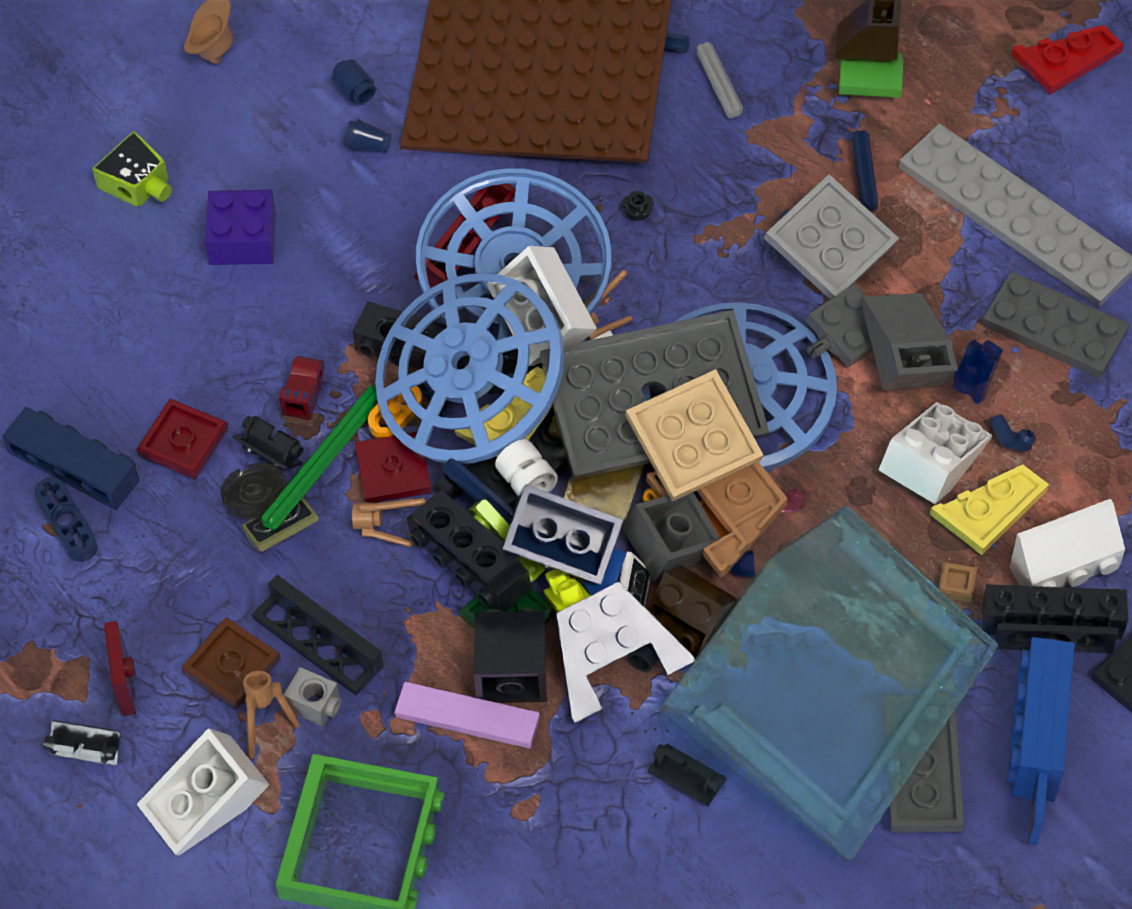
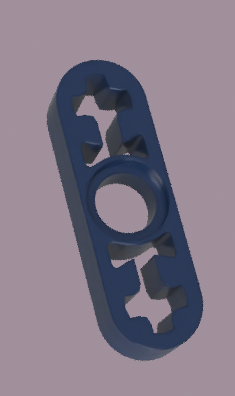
M48 477L41 480L35 488L38 503L71 559L78 562L91 559L97 552L94 534L65 484L56 477ZM52 490L57 495L59 504L54 506L51 497L47 495L48 491ZM64 513L75 515L74 521L69 525H60L57 523V520ZM78 532L81 541L86 544V547L80 549L76 545L73 535Z

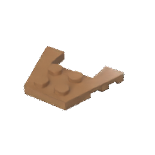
M759 462L696 490L729 532L728 535L703 549V556L720 578L727 574L787 506L788 498ZM656 471L646 475V482L658 497L668 495Z

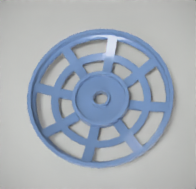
M505 168L487 171L470 177L452 187L436 202L427 214L420 229L416 245V270L419 285L423 293L431 288L426 271V259L445 263L447 279L457 277L455 266L475 269V274H498L506 267L505 262L508 259L516 258L528 246L551 247L563 237L570 250L572 264H563L575 288L579 284L580 277L600 276L596 291L586 306L589 315H591L604 295L611 272V244L608 231L592 203L575 187L557 177L528 169ZM506 183L516 184L514 202L494 204L478 212L475 211L465 197L474 191L488 186ZM529 185L555 192L570 201L576 208L561 220L558 216L544 208L528 204ZM455 205L465 218V221L453 234L448 249L443 250L428 246L436 224L445 212ZM513 213L512 226L503 227L493 232L484 222V220L496 215ZM526 215L542 219L550 224L553 229L541 237L536 232L525 228ZM585 217L591 224L598 239L601 263L582 264L579 244L571 230ZM473 229L482 240L475 256L457 253L462 240ZM488 281L479 282L466 292L462 290L461 286H457V299L483 297L487 293L492 296L487 286ZM435 297L428 301L433 310L440 306ZM475 306L458 308V311L466 308L470 313L479 318L485 311ZM443 314L439 318L446 324V317ZM497 315L492 322L493 324L500 325L497 340L512 336L505 319Z
M488 273L467 274L448 279L427 290L416 298L393 324L382 345L377 362L375 380L377 401L382 417L391 432L406 447L418 455L441 463H446L450 458L459 461L461 464L491 459L499 455L511 443L525 439L539 425L550 409L561 383L565 352L563 337L557 319L549 306L531 288L518 280L503 275ZM486 281L505 285L493 300L482 297L457 299V286ZM517 291L536 307L544 321L545 329L526 332L518 317L505 306ZM443 293V305L427 314L413 330L404 327L407 321L424 304ZM471 306L486 308L476 324L460 323L458 308ZM445 314L446 329L440 332L434 339L421 334L431 322ZM499 314L510 324L515 335L497 340L488 331V328ZM397 338L406 342L399 360V380L384 388L386 364L390 350ZM549 342V368L540 393L523 385L529 366V346ZM416 346L425 350L424 368L408 375V364L413 347ZM518 349L517 366L513 377L510 378L501 373L503 353ZM463 356H470L469 364L465 368L458 370V360ZM425 381L435 391L427 410L417 402L411 391V388ZM494 385L505 390L493 404L480 411L477 401L479 397L487 393ZM401 393L408 407L422 419L415 439L409 436L396 423L387 405L389 400ZM515 396L532 405L527 414L513 428L500 437L489 441L484 422L489 421L502 412ZM448 400L464 403L467 416L463 418L440 417L439 414L445 401ZM434 426L450 430L471 428L476 447L445 450L428 446L427 443Z
M741 302L720 303L702 307L685 314L674 322L734 310L762 409H765L773 418L767 422L769 434L782 427L794 441V443L784 449L764 455L763 459L759 461L766 471L773 470L794 461L806 453L827 429L835 409L837 394L836 373L828 352L825 351L820 355L827 379L807 375L804 360L794 344L805 338L811 344H814L819 340L815 334L795 318L779 310L758 304ZM746 313L774 318L791 326L794 330L782 335L767 326L746 322ZM746 330L761 333L772 338L774 341L763 349L746 343ZM786 350L795 364L797 374L778 371L772 358ZM648 384L642 388L644 402L651 399L649 387L657 386L656 384ZM778 384L797 387L793 400L785 410L773 399ZM807 388L826 392V400L821 414L813 426L804 433L792 418L801 408Z

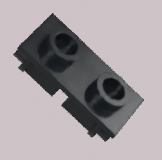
M248 415L242 423L245 431L232 437L243 444L244 450L253 454H260L268 459L269 464L274 468L287 470L303 464L301 460L297 459L304 450L300 446V441L281 430L277 431L274 439H272L271 436L275 427L258 416L251 417Z
M52 720L51 735H46L43 747L49 750L51 755L117 766L121 731Z
M667 743L665 746L660 744L656 748L653 755L656 759L647 770V772L706 806L711 804L727 780V777Z

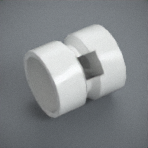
M522 439L511 443L499 454L495 462L496 469L507 483H511V487L518 497L525 484L550 493L557 483V474L547 461L542 459L541 454L530 440Z

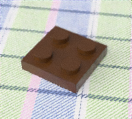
M225 617L181 668L183 674L237 710L246 699L243 685L245 676L253 671L269 673L281 658L279 652Z

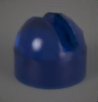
M747 550L732 567L733 573L738 577H755L754 550Z

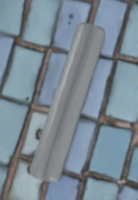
M710 42L699 44L696 54L727 117L730 119L739 117L742 114L743 106L713 45Z

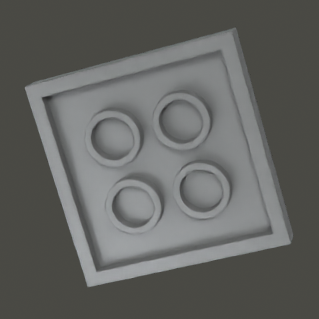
M830 174L770 228L764 236V239L829 299H832L856 283L899 240L888 227Z

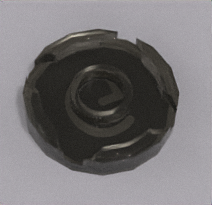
M253 463L248 465L249 469L242 472L238 469L232 472L223 482L220 490L225 509L231 515L240 519L261 517L287 485L285 476L277 466L269 463Z

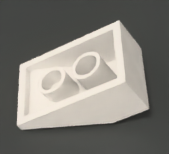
M208 728L137 803V806L174 854L180 856L244 812L270 784L230 735Z

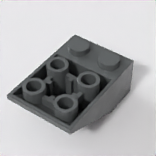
M921 293L865 296L861 298L882 390L942 386L958 371L951 340Z

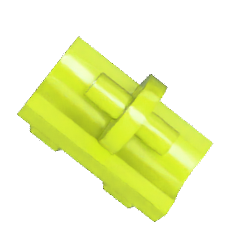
M556 569L545 574L550 587L543 590L547 601L556 612L590 596L574 576L570 577L569 574Z

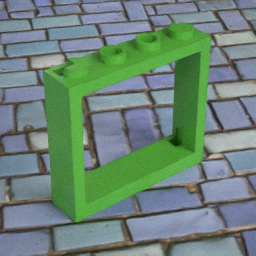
M313 754L275 884L279 899L329 909H416L419 890H415L418 878H424L428 858L424 857L426 845L432 846L436 833V824H432L435 812H441L444 802V793L440 792L438 777ZM327 781L424 799L398 901L299 882Z

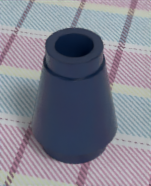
M359 119L357 122L349 120L344 145L351 146L353 150L388 152L392 134L386 133V131Z

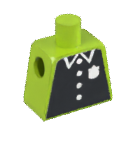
M134 131L92 168L97 188L134 206H141L151 196L160 202H164L172 192V186L166 183L169 177L164 160Z

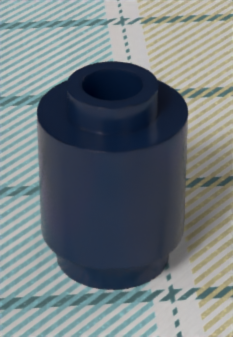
M343 60L334 67L332 81L351 102L363 105L373 98L376 93L374 81L355 60Z

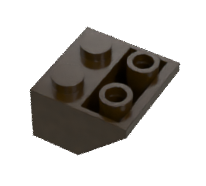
M866 0L840 22L835 58L847 60L874 59L878 62L897 60L901 0Z
M680 565L664 573L647 610L693 655L695 661L691 664L696 666L725 629L738 602V598Z

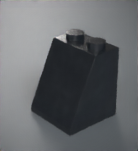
M531 608L521 609L518 612H503L498 609H489L483 613H475L474 682L476 698L495 703L547 702L545 611H537Z

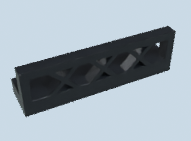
M277 574L268 583L270 596L252 614L253 619L357 696L384 667L381 650ZM277 604L287 611V620L271 621L265 615ZM307 626L312 630L313 639L297 640L292 635V628ZM333 645L338 649L339 658L324 660L318 656V647ZM360 665L366 671L356 682H353L344 675V666Z

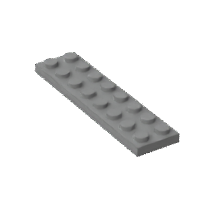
M940 123L899 160V169L1098 308L1132 276V255Z

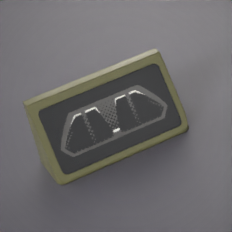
M302 498L276 530L265 528L262 525L261 516L245 522L242 525V529L251 547L263 552L318 522L319 517L307 501Z

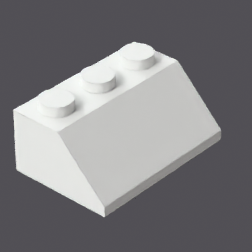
M528 246L497 274L523 283L531 288L549 306L557 319L564 346L582 342L597 329L554 247ZM496 282L487 283L493 298L505 287V285ZM517 291L505 306L518 317L526 332L545 329L544 321L536 307ZM506 321L512 335L514 336L515 334L513 329L511 328L510 324ZM549 342L529 346V366L541 363L540 351L550 349Z
M1105 500L1018 533L1009 568L1019 586L1066 587L1070 585L1071 587H1076L1086 582L1092 576L1100 573L1107 575L1117 570L1121 565L1125 547L1112 500Z

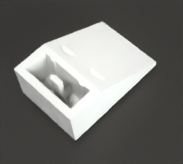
M936 402L891 438L879 471L936 504L952 490L993 435L983 430L979 424L968 421L956 414L952 408Z

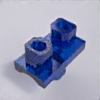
M972 340L967 346L958 371L954 373L952 387L963 394L968 393L974 402L980 404L986 396L1003 353L1002 348L990 340L985 341L983 344Z

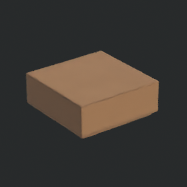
M943 562L937 597L971 603L977 567Z

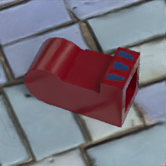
M302 356L295 357L286 387H282L279 396L282 415L311 420L321 390L320 386L325 367L324 360ZM292 403L304 405V408L297 409L292 406Z

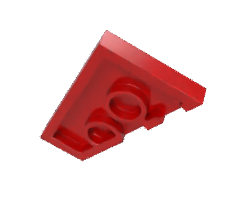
M1105 25L1069 33L1067 38L1051 41L1048 38L1040 40L1038 45L1026 48L1023 45L1012 47L1011 55L1051 95L1122 53L1124 44Z

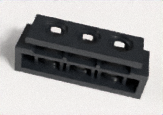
M442 490L407 517L410 530L408 536L412 543L419 549L425 548L440 568L444 569L447 567L453 572L455 579L462 587H470L475 591L478 599L487 608L492 606L494 609L506 612L532 590L529 570L518 562L521 560L520 556L502 550L504 542Z
M986 584L982 602L983 635H995L993 649L1029 650L1031 639L1035 637L1075 643L1074 652L1113 653L1116 640L1123 639L1128 623L1127 589ZM1015 617H1026V618L1017 619V618H1015ZM1051 618H1060L1059 620H1050Z

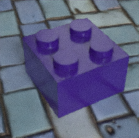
M272 189L208 191L205 246L210 265L273 264L276 209Z

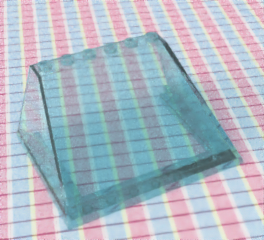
M846 505L770 558L658 710L692 740L849 862L858 852L999 644Z

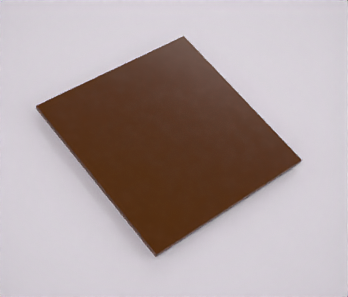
M430 0L400 143L401 150L648 163L672 0Z

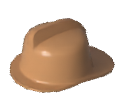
M207 0L198 8L192 19L188 37L184 44L185 52L188 54H198L213 64L220 63L224 53L231 47L234 40L233 33L228 25L231 12L229 0Z

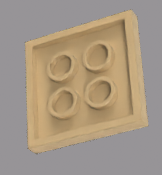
M716 369L627 409L625 413L628 422L672 502L759 462L764 456Z

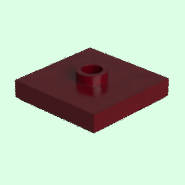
M170 398L136 450L138 456L196 480L229 429L228 423Z
M417 432L407 434L415 439ZM395 435L355 442L365 503H378L432 493L426 458L406 447Z
M107 622L104 626L112 687L121 713L124 716L136 714L131 677H136L133 657H128L118 622Z

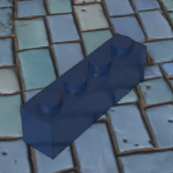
M25 407L2 435L9 454L52 477L62 480L65 484L116 511L140 481L136 464L129 456L123 453L118 455L108 450L97 439L89 440L83 437L74 427L70 425L63 426L55 422L44 411L36 412Z

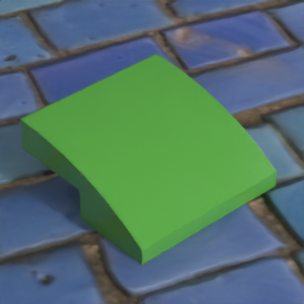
M898 53L897 60L878 62L874 59H841L839 94L901 98L903 53Z

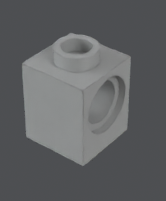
M301 667L284 693L295 715L322 727L325 726L329 717L333 718L336 716L342 702L336 682ZM314 695L322 696L318 701H308Z

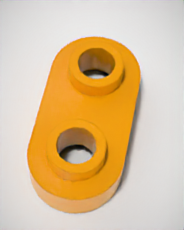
M415 386L411 388V391L417 402L422 406L421 391ZM401 393L389 400L387 405L396 423L403 429L416 414L408 405L401 404L405 401ZM377 404L368 415L370 433L375 438L394 436L389 427H380L387 423L382 417L379 404Z

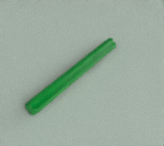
M368 386L262 514L261 521L265 528L276 530L368 419L369 413L378 404L376 386Z

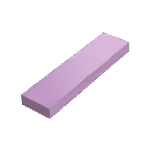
M408 682L403 684L394 712L395 718L528 749L532 747L540 720L539 712Z

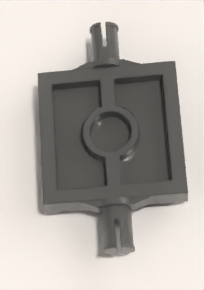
M855 283L808 314L805 321L819 338L817 342L807 347L808 354H812L811 358L816 359L819 355L829 350L837 355L849 368L873 351L861 303V298L866 295Z

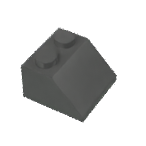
M693 492L673 502L669 495L636 504L622 526L654 582L660 581L666 571L682 565L690 569L705 558L703 556V549L721 539Z

